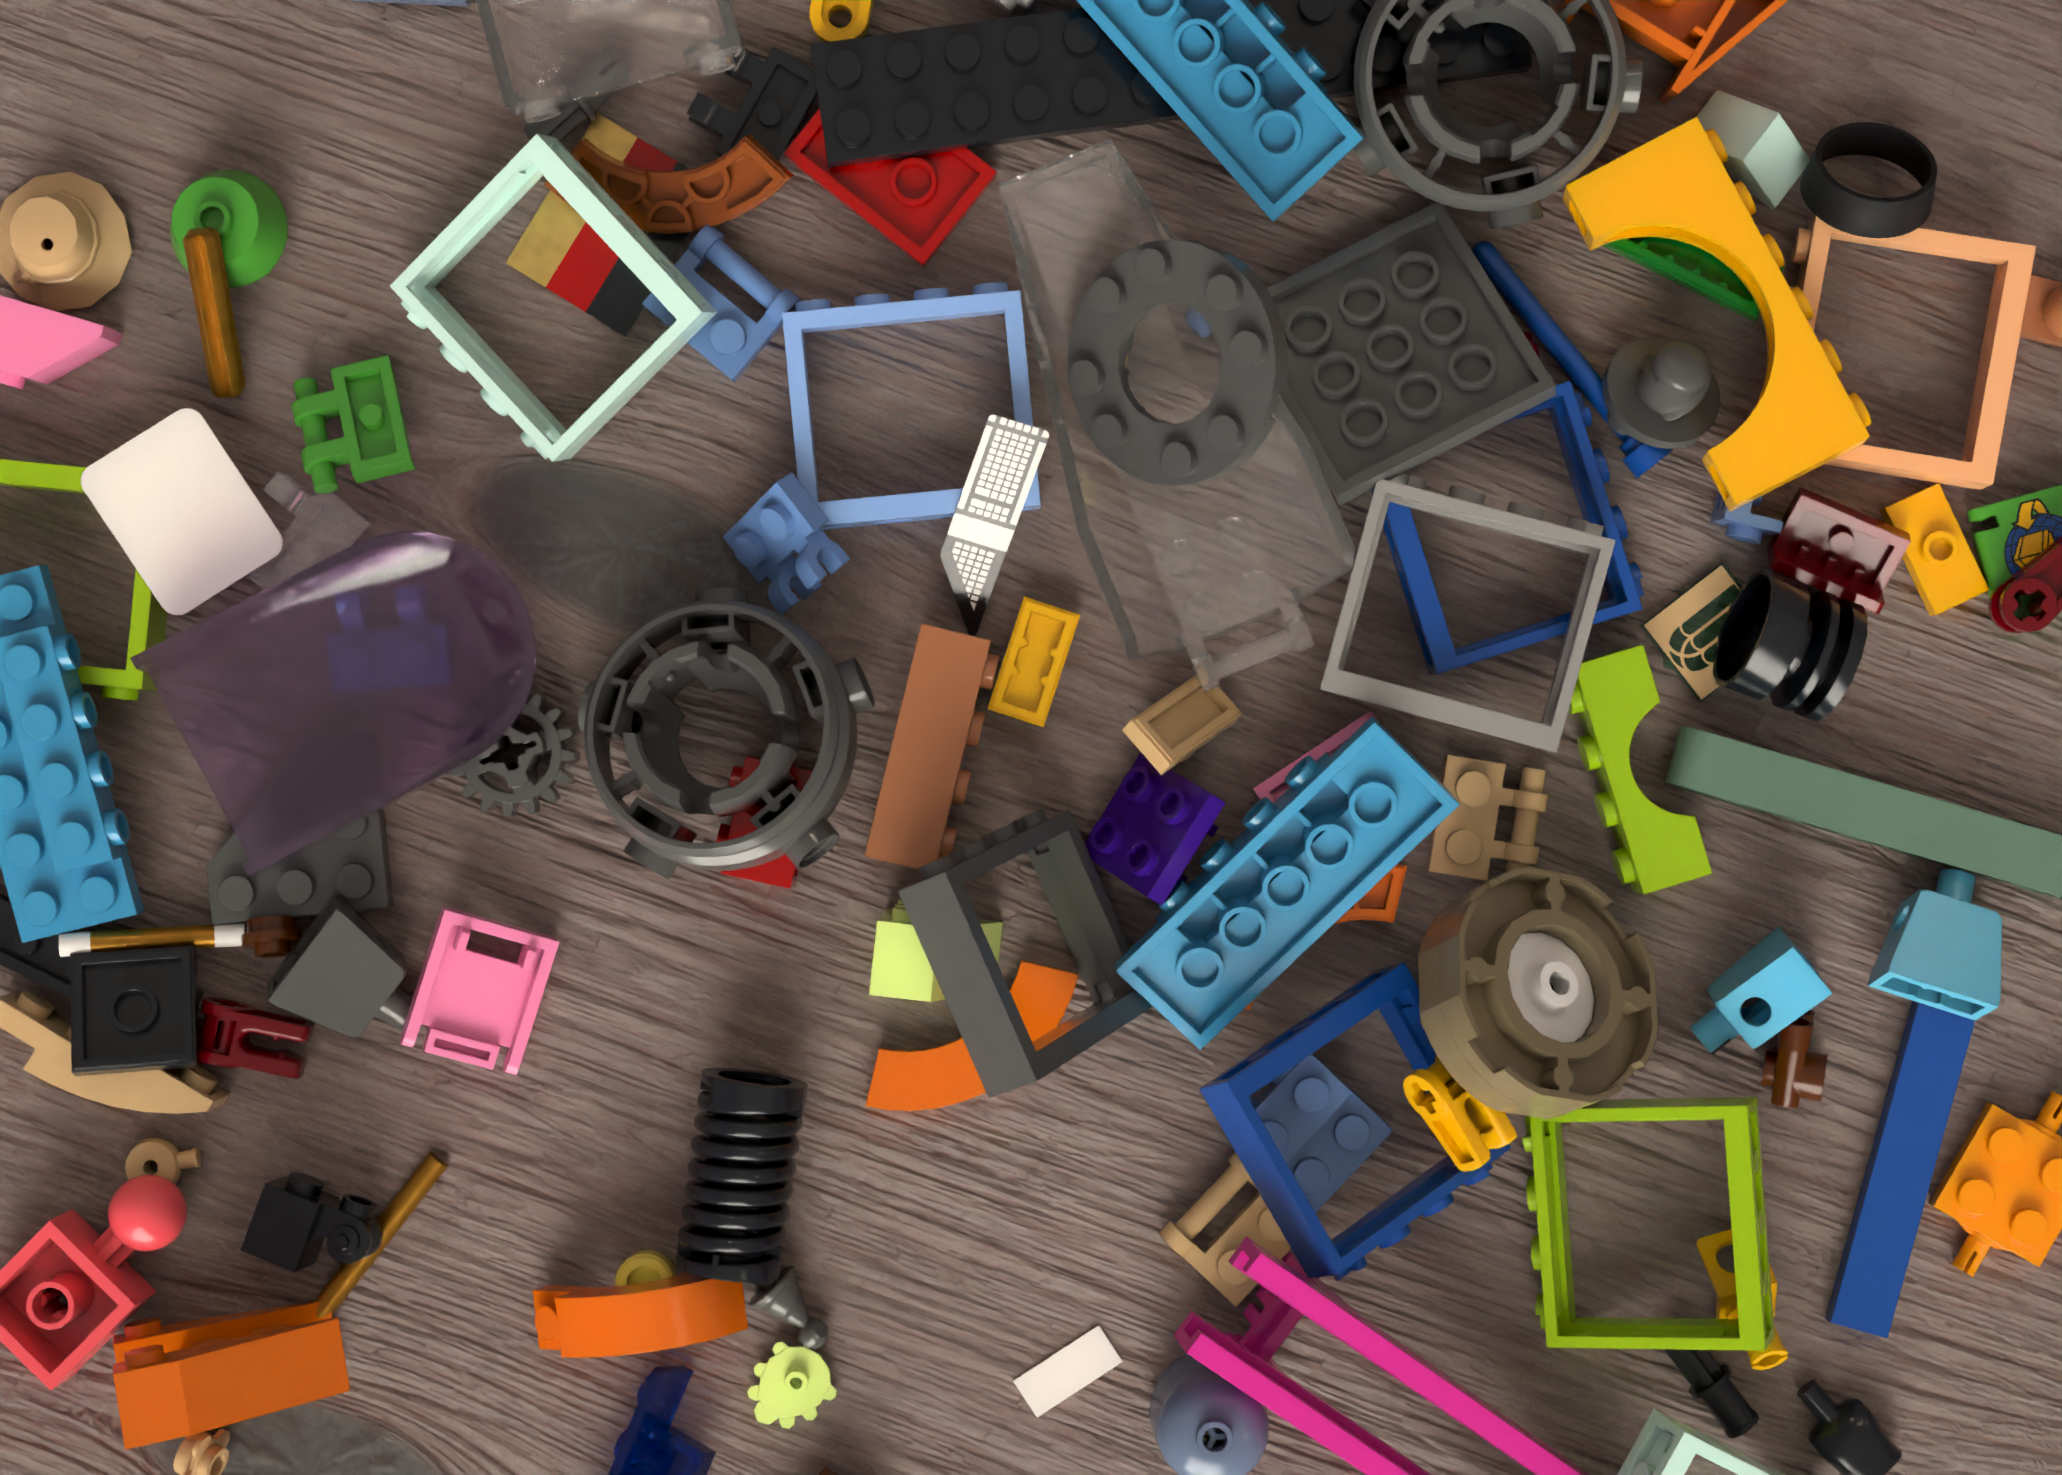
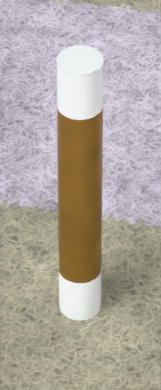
M245 922L59 934L60 957L70 956V954L179 946H194L195 949L242 946L241 936L245 934Z

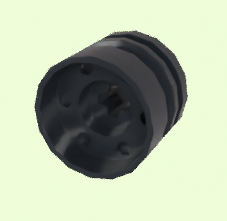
M1760 569L1740 589L1722 625L1713 662V675L1716 684L1758 700L1770 695L1773 706L1787 711L1793 709L1795 714L1814 721L1828 716L1841 701L1850 686L1863 655L1867 637L1868 617L1863 605L1846 599L1837 600L1836 595L1820 590L1810 596L1805 583L1771 570Z

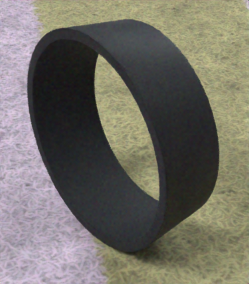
M1872 122L1849 123L1830 130L1820 139L1802 174L1800 191L1805 204L1814 215L1840 231L1867 238L1897 237L1916 230L1929 217L1934 198L1937 164L1933 154L1924 143L1901 129ZM1854 154L1878 157L1908 171L1920 183L1922 188L1912 194L1894 198L1864 195L1836 181L1826 170L1823 161L1836 156Z

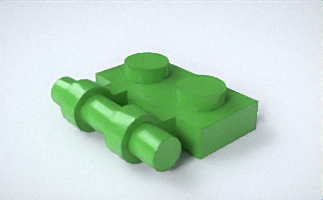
M389 355L331 368L334 390L319 393L317 380L314 378H301L293 383L296 401L291 405L294 422L298 427L302 428L306 446L301 451L304 471L312 476L316 493L326 494L337 490L338 482L335 470L344 464L350 463L351 472L357 484L416 470L394 365ZM340 416L344 437L329 440L326 423L330 418Z

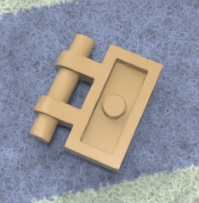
M1444 754L1440 782L1457 798L1460 805L1432 831L1426 871L1487 881L1491 858L1508 860L1506 872L1516 868L1531 866V864L1537 865L1540 847L1534 846L1539 811H1546L1548 795L1542 794L1546 770L1523 767L1519 790L1503 788L1506 764ZM1499 805L1516 808L1511 842L1494 840Z

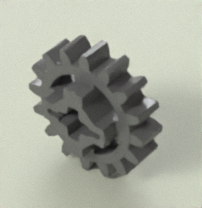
M511 688L508 702H504L498 691H490L487 693L488 708L484 709L477 703H469L466 709L472 717V721L470 723H453L452 728L463 737L461 744L447 746L446 752L460 756L461 764L455 766L449 772L451 777H467L469 783L461 792L465 798L472 797L478 793L484 795L480 810L485 812L492 811L498 802H501L504 817H514L518 811L519 803L522 802L525 810L529 814L540 812L538 797L542 796L551 803L557 802L560 799V795L554 787L557 781L561 783L573 782L575 777L563 768L565 761L579 759L580 753L566 749L565 741L570 740L577 733L575 729L559 728L557 723L565 714L562 708L557 707L547 713L543 710L546 701L545 695L536 693L527 704L524 703L522 689ZM513 712L533 718L544 730L532 733L521 728L518 718L514 717ZM487 725L490 736L483 751L476 753L477 740ZM508 738L512 743H536L535 747L526 749V753L518 757L519 767H517L515 762H491L492 758L500 756L501 752L509 748ZM551 752L548 770L539 781L536 769L543 755ZM494 772L506 778L508 786L513 789V792L496 788L483 775Z

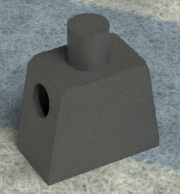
M335 893L267 982V995L270 1003L352 1038H358L375 1016L397 1030L402 1031L413 996L397 987L407 973L404 956L343 898Z

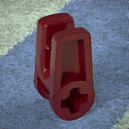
M2062 536L2057 538L1994 590L1990 596L1988 609L1990 618L1997 627L2010 633L2038 631L2049 625L2062 610ZM2029 594L2032 600L2027 604L2026 608L2032 615L2016 617L2013 612L2019 604L2014 596Z
M216 997L203 998L200 1011L206 1015L199 1041V1062L221 1067L244 1068L294 1079L303 1076L306 1064L305 1058L290 1054L288 1049L277 1051L256 1046L250 1042L249 1034L256 1033L271 1036L274 1041L285 1039L305 1042L313 1034L314 1022L256 1009L252 1005L235 1000Z

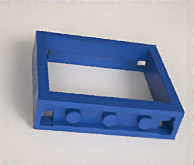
M1571 381L1556 385V396L1501 424L1549 409L1583 520L1604 526L1602 537L1616 540L1604 581L1609 600L1598 603L1592 624L1594 625L1643 609L1639 598L1644 596L1639 579L1643 578L1636 562L1628 563L1621 540L1628 537L1625 519L1618 505L1610 506L1604 484L1610 481L1608 466L1602 451L1599 448L1592 450L1586 427L1592 424L1589 407L1585 408L1581 393H1574ZM1389 502L1383 530L1429 675L1440 674L1566 633L1571 612L1454 649L1409 507Z
M1404 962L1372 972L1200 1088L1202 1095L1309 1279L1334 1276L1335 1280L1339 1281L1351 1271L1363 1269L1367 1265V1260L1364 1257L1377 1246L1380 1249L1387 1248L1404 1239L1411 1233L1408 1225L1411 1221L1421 1214L1423 1217H1428L1449 1206L1454 1201L1451 1194L1452 1191L1463 1183L1465 1186H1470L1490 1176L1488 1171L1493 1168L1491 1163L1511 1149L1509 1144L1502 1148L1489 1149V1161L1474 1171L1466 1172L1460 1171L1448 1155L1331 1240L1249 1099L1250 1095L1377 1009L1381 1012L1414 1071L1416 1069L1426 1070L1435 1062L1436 1053L1420 1022L1419 987Z

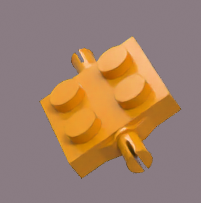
M2050 1091V1095L2035 1121L2016 1118L1994 1104L1987 1102L1928 1203L1954 1218L1961 1228L1969 1234L1955 1259L1951 1262V1265L1972 1277L1975 1276V1272L1990 1246L1995 1249L2011 1251L2040 1267L2062 1229V1138L2056 1134L2062 1124V1096L2053 1091Z

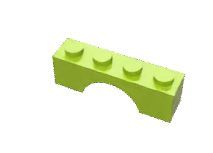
M1643 644L1629 646L1583 660L1568 712L1571 715L1578 713L1584 736L1577 738L1579 753L1586 770H1595L1601 793L1594 795L1596 809L1605 828L1612 826L1619 848L1611 852L1618 879L1622 885L1629 883L1631 891L1647 894L1713 873L1696 817L1674 814L1656 806L1639 789L1631 771L1629 757L1633 734L1642 718L1660 703Z

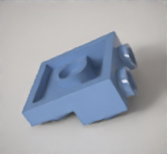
M1313 1054L1275 1078L1257 1098L1252 1095L1249 1096L1250 1101L1315 1213L1393 1131L1383 1119Z

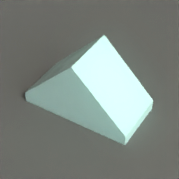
M1716 90L1696 116L1705 131L1712 128L1721 139L1728 156V160L1722 164L1729 177L1735 182H1743L1749 193L1772 210L1780 203L1805 170L1810 160L1780 113Z

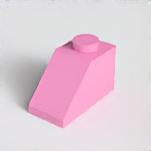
M0 295V383L22 390L24 389L26 379L47 385L120 345L123 334L104 325Z

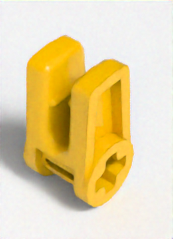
M1437 1055L1435 1062L1426 1070L1416 1069L1404 1079L1403 1089L1408 1102L1422 1116L1460 1171H1474L1482 1167L1490 1159L1489 1149L1502 1148L1517 1137V1133L1506 1113L1495 1111L1470 1095L1449 1074Z

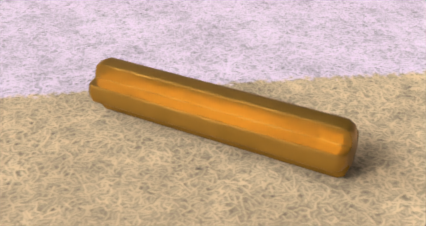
M197 227L188 230L187 235L184 236L183 243L210 391L218 398H234L241 395L246 383L220 234L215 228Z

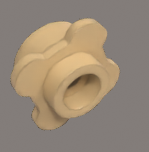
M221 1428L215 1435L201 1432L186 1436L176 1452L173 1464L174 1471L179 1475H221L229 1458V1451L225 1447L229 1442L230 1432Z

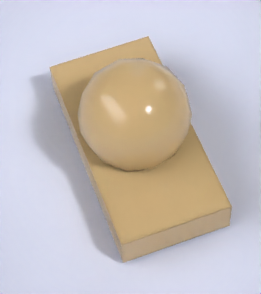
M1203 670L1132 718L1122 731L1162 775L1175 765L1188 760L1196 750L1233 725L1243 713L1207 672Z

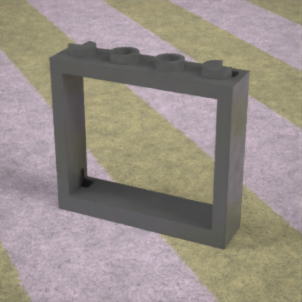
M1040 809L1011 822L1012 824L980 837L981 839L964 845L949 852L946 856L919 867L923 879L898 891L989 1098L1037 1082L1153 1007L1115 971V963L1130 949V946L1070 810L1047 818L1044 809ZM1026 851L1094 1003L1033 1042L963 886L965 882Z

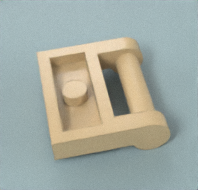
M1234 1152L1227 1160L1231 1164L1227 1170L1176 1223L1170 1220L1158 1234L1176 1253L1190 1263L1223 1296L1237 1307L1258 1284L1232 1266L1228 1261L1245 1237H1249L1280 1260L1289 1252L1291 1247L1259 1192L1205 1249L1193 1240L1247 1182L1256 1188L1237 1153Z

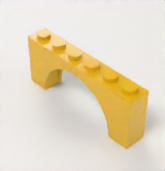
M1695 117L1565 185L1563 201L1590 251L1611 242L1635 237H1658L1685 242L1710 253L1728 266L1744 283L1754 298L1763 320L1767 339V368L1763 387L1757 403L1747 420L1722 443L1708 450L1702 458L1729 512L1861 446L1870 437L1866 427L1871 425V418L1861 398L1855 392L1848 395L1837 374L1842 372V365L1831 343L1827 339L1819 342L1808 322L1814 317L1813 311L1805 294L1798 286L1790 289L1779 268L1785 265V261L1775 239L1769 233L1761 236L1751 215L1756 213V207L1748 189L1741 181L1733 184L1722 164L1728 160V156L1721 139L1714 129L1711 128L1705 131L1699 119Z

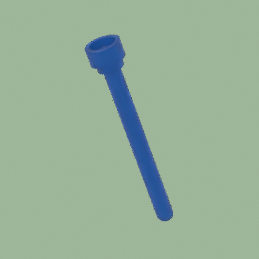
M1480 241L1475 244L1472 252L1491 282L1609 425L1607 421L1608 409L1602 390L1603 379L1497 249L1488 241ZM1614 431L1623 442L1619 448L1626 457L1622 461L1636 478L1673 450L1653 447L1634 439L1630 435H1621Z

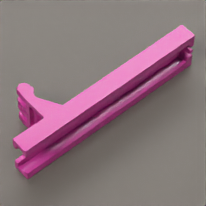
M1247 1236L1228 1261L1232 1266L1262 1286L1256 1296L1265 1308L1262 1309L1250 1302L1243 1311V1315H1245L1252 1326L1244 1336L1240 1334L1235 1335L1231 1332L1225 1334L1191 1310L1173 1335L1189 1356L1366 1475L1433 1474L1283 1373L1272 1357L1303 1315L1535 1475H1590L1365 1319L1320 1280L1321 1277L1309 1279L1293 1253L1289 1251L1280 1260Z

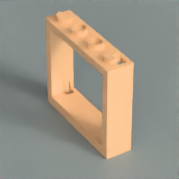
M1814 215L1809 221L1807 229L1798 228L1795 246L1792 248L1791 263L1800 264L1797 286L1803 291L1812 308L1814 317L1808 322L1813 332L1831 239L1996 265L1962 459L1955 460L1862 444L1824 465L1982 490L1994 483L2036 246L1917 228L1910 233L1897 237L1867 238L1840 231Z

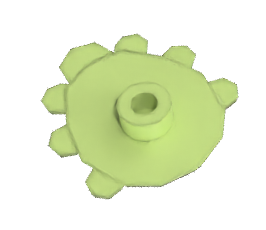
M776 1342L772 1348L775 1356L771 1357L768 1363L759 1362L754 1366V1374L760 1378V1384L752 1385L747 1393L750 1399L759 1401L753 1410L757 1422L770 1425L779 1418L782 1428L790 1429L795 1425V1416L802 1415L806 1421L814 1420L818 1415L816 1407L821 1404L823 1399L829 1401L834 1399L837 1390L831 1385L830 1369L821 1355L805 1347H789L784 1342Z

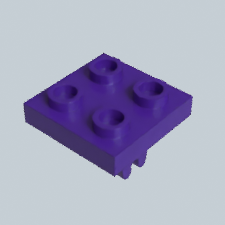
M1140 752L1100 819L1094 825L1089 837L1085 841V846L1093 862L1146 897L1163 905L1177 881L1182 879L1186 882L1188 877L1182 873L1206 834L1211 837L1215 835L1219 827L1213 823L1225 802L1171 769L1160 775Z

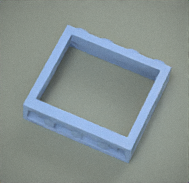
M993 282L973 286V295L949 297V289L929 288L914 291V300L890 302L889 294H867L855 297V306L831 308L830 300L814 299L795 303L796 311L782 313L797 478L829 519L821 527L822 530L953 518L963 488L820 502L804 333L1005 314L1014 419L1017 422L1033 426L1020 290L1008 291L1007 283ZM1036 470L1022 511L1041 509L1038 470Z

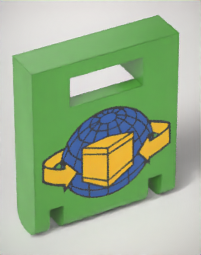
M2062 484L1966 511L1969 522H1980L1994 516L1997 527L1971 534L1981 572L1989 588L1987 591L1989 600L1998 586L2057 538L2062 536ZM2029 594L2016 596L2019 606L2013 612L2016 617L2031 616L2032 614L2026 608L2027 604L2032 600Z

